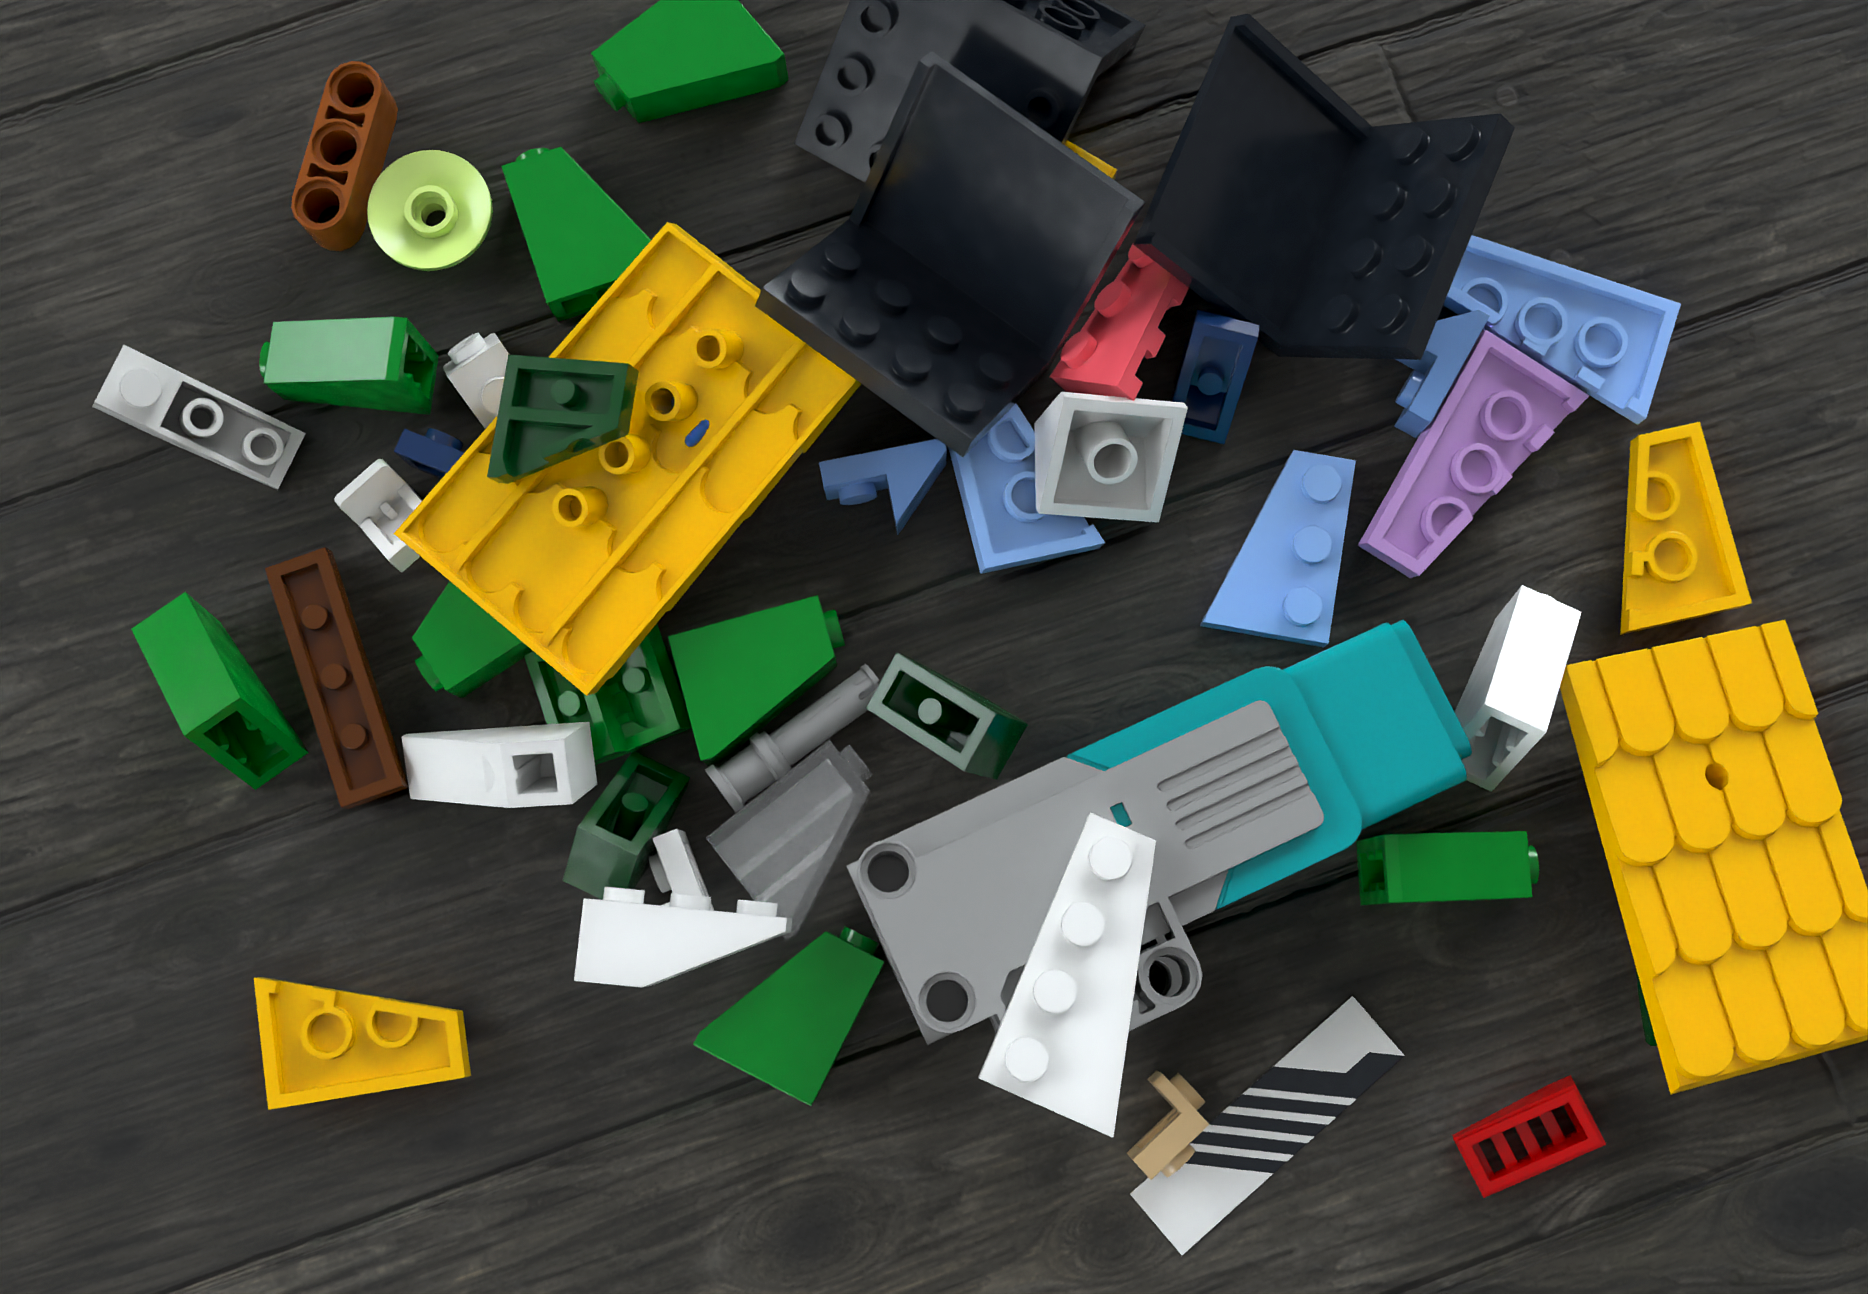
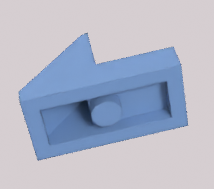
M1476 310L1438 320L1421 360L1395 359L1414 370L1396 398L1395 403L1404 407L1394 427L1417 438L1431 423L1489 319V315Z
M934 439L819 462L827 500L839 498L842 505H855L875 499L877 497L876 491L888 489L898 535L946 466V445L940 440Z

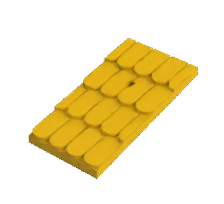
M669 222L662 227L549 356V358L629 363L637 369L639 373L628 435L509 484H504L487 477L497 422L496 416L394 532V535L586 696L597 693L604 683L617 673L665 612L670 611L740 524L753 514L801 453H805L861 385L852 376L755 307L761 292L759 288L746 280L745 277L704 245L700 244L677 224ZM674 396L675 403H674V407L672 408L671 400H672V397ZM705 419L708 420L709 428L706 430L703 438L694 447H688L684 441L685 437L700 424L699 422Z
M1781 620L1762 624L1759 627L1752 626L1709 635L1706 638L1699 637L1652 647V649L1648 650L1646 648L1598 658L1595 661L1588 660L1566 665L1560 690L1670 1094L1867 1041L1868 889L1840 812L1842 797L1814 721L1818 711L1786 621Z

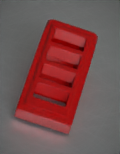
M1571 1075L1525 1096L1452 1135L1483 1198L1606 1145ZM1564 1105L1576 1128L1575 1131L1564 1135L1552 1112L1553 1109ZM1537 1116L1540 1117L1552 1140V1143L1542 1148L1527 1122ZM1515 1127L1529 1154L1517 1160L1503 1131ZM1491 1138L1505 1167L1493 1172L1478 1142Z

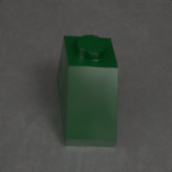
M897 652L866 707L867 710L961 770L996 780L1028 725L982 695Z
M633 751L577 827L562 881L602 900L604 887L634 889L650 865L649 856L654 855L657 850L652 838L666 832L688 786L690 777Z

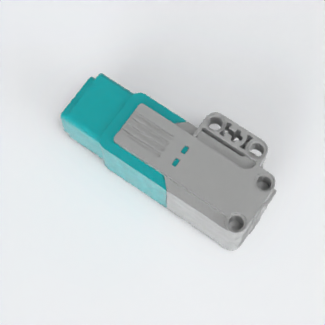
M1400 620L1392 625L1386 622L1283 670L1277 667L1265 666L1249 671L1077 750L1066 757L1040 767L882 841L875 842L864 850L859 860L846 865L921 1033L927 1045L988 1017L997 1034L1090 812L1156 840L1141 945L1148 942L1150 947L1140 951L1129 1031L1185 1005L1196 996L1201 987L1202 971L1200 963L1184 932L1183 925L1345 850L1356 841L1362 829L1466 781L1467 773L1462 760L1471 756L1472 748L1410 626L1404 620ZM1152 963L1159 966L1165 976V988L1161 995L1153 989L1149 981V969Z

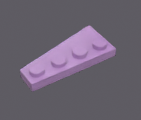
M1484 330L1477 338L1433 420L1419 435L1358 546L1409 578L1420 576L1473 520V515L1507 484L1513 477L1511 474L1532 452L1540 449L1555 433L1553 430L1569 413L1574 412L1589 395L1491 332Z

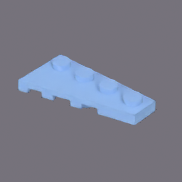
M1471 235L1443 304L1458 315L1476 310L1486 313L1490 317L1483 330L1491 332L1637 425L1647 417L1681 306L1680 303Z

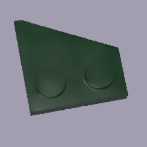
M508 354L487 477L498 483L509 484L628 435L639 371L629 363Z

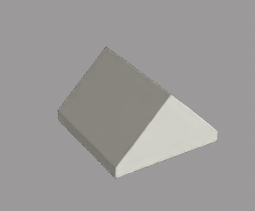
M1060 392L1034 423L1036 509L1038 513L1159 522L1188 409L1185 403L1138 398L1132 401L1126 397Z

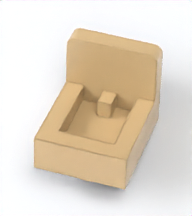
M1156 1070L1147 1079L1173 1109L1127 1152L1128 1156L1150 1180L1160 1171L1166 1177L1177 1172L1195 1152V1149L1189 1143L1209 1125L1197 1111L1205 1103L1204 1099L1179 1073L1169 1081L1162 1073Z

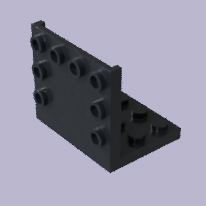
M850 0L794 144L865 182L918 61L932 51L1065 145L1097 76L1136 47L1146 25L1100 0Z
M1250 14L1231 16L1133 245L1226 317L1260 325L1258 341L1278 357L1421 360L1515 127L1501 113L1371 126Z
M931 51L921 58L916 65L850 218L762 287L755 307L957 454L964 457L1051 367L1143 208L1145 201Z

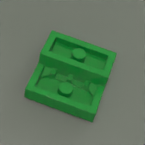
M657 624L617 673L607 680L597 693L588 696L534 651L524 655L546 723H590L595 765L636 751L692 728Z

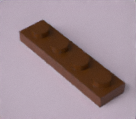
M324 547L265 568L341 808L350 809L409 788L333 552Z

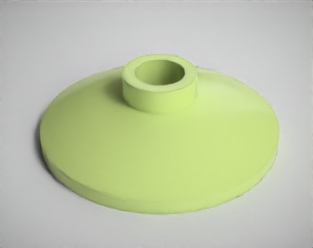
M440 150L413 152L390 164L374 183L367 207L369 227L380 248L399 264L422 271L446 269L470 257L484 241L491 225L493 213L490 191L476 168L465 159ZM437 210L445 212V218L441 223L435 226L426 225V219L430 213Z

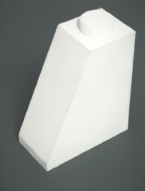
M1522 585L1496 617L1455 710V714L1472 748L1471 756L1462 760L1467 773V781L1492 792L1547 732L1581 616L1580 611L1556 601L1549 595L1538 593Z

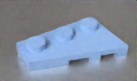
M1016 403L964 457L949 448L980 574L1095 550L1105 544L1094 524L1089 526L1084 517L1038 513L1036 509L1035 432Z
M1293 450L1200 626L1325 647L1329 643L1356 460Z

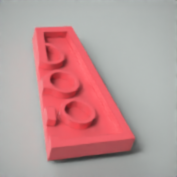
M1133 244L1128 252V261L1116 279L1099 293L1094 304L1095 310L1080 332L1073 335L1066 342L1060 354L1061 360L1049 376L1067 392L1126 397L1134 401L1143 384L1135 376L1143 357L1146 359L1156 357L1166 336L1158 326L1166 310L1181 305L1189 289L1188 286Z

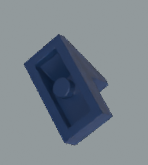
M1197 310L1189 341L1184 346L1171 402H1183L1188 408L1181 434L1225 444L1258 340L1260 325Z

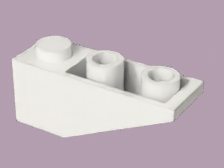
M123 345L92 406L155 437L275 489L279 488L306 434L126 345Z
M589 722L411 733L401 737L410 799L504 808L567 805L575 803L597 785Z
M604 887L603 900L586 898L583 900L574 981L632 987L652 986L789 933L792 928V918L776 917L778 903L738 900L736 913L711 911V897L671 893L670 906L643 904L644 890Z

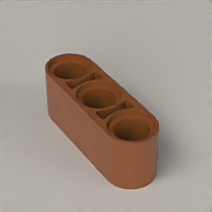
M350 61L339 65L331 72L326 82L292 196L291 208L294 217L321 247L330 251H342L351 248L360 240L368 219L369 195L374 183L381 174L397 120L398 108L395 99L372 66L359 61ZM373 93L370 101L365 105L352 107L354 101L360 95ZM350 149H356L354 157L348 163L335 165V161L341 153ZM339 206V211L332 220L318 223V218L326 208Z

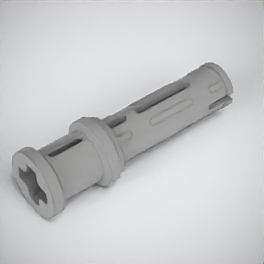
M864 664L861 666L859 671L770 735H767L765 731L760 734L758 732L749 737L750 745L720 767L712 764L705 769L737 816L746 810L745 803L773 782L778 781L783 784L790 779L789 775L794 772L791 765L867 711L866 707L879 685L877 683L879 681L878 677L868 665Z

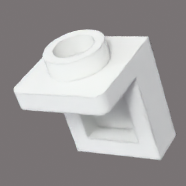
M479 333L465 338L448 352L452 360L443 366L447 377L485 429L498 415L509 354L495 333H491L484 339Z
M377 459L338 493L334 501L341 510L360 526L386 559L402 573L420 556L394 535V532L423 500L383 459Z

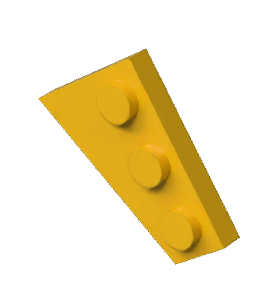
M1700 422L1638 435L1630 441L1620 635L1742 608L1751 604L1752 601Z
M264 977L254 978L268 1110L471 1076L462 1010Z

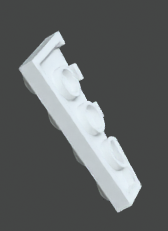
M1090 812L978 1078L1103 1134L1114 1137L1156 840Z

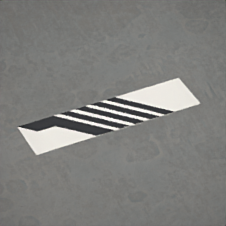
M1352 996L1212 1120L1189 1143L1195 1149V1152L1177 1172L1166 1177L1160 1171L1152 1180L1148 1177L1130 1195L1178 1252L1183 1255L1405 1055Z

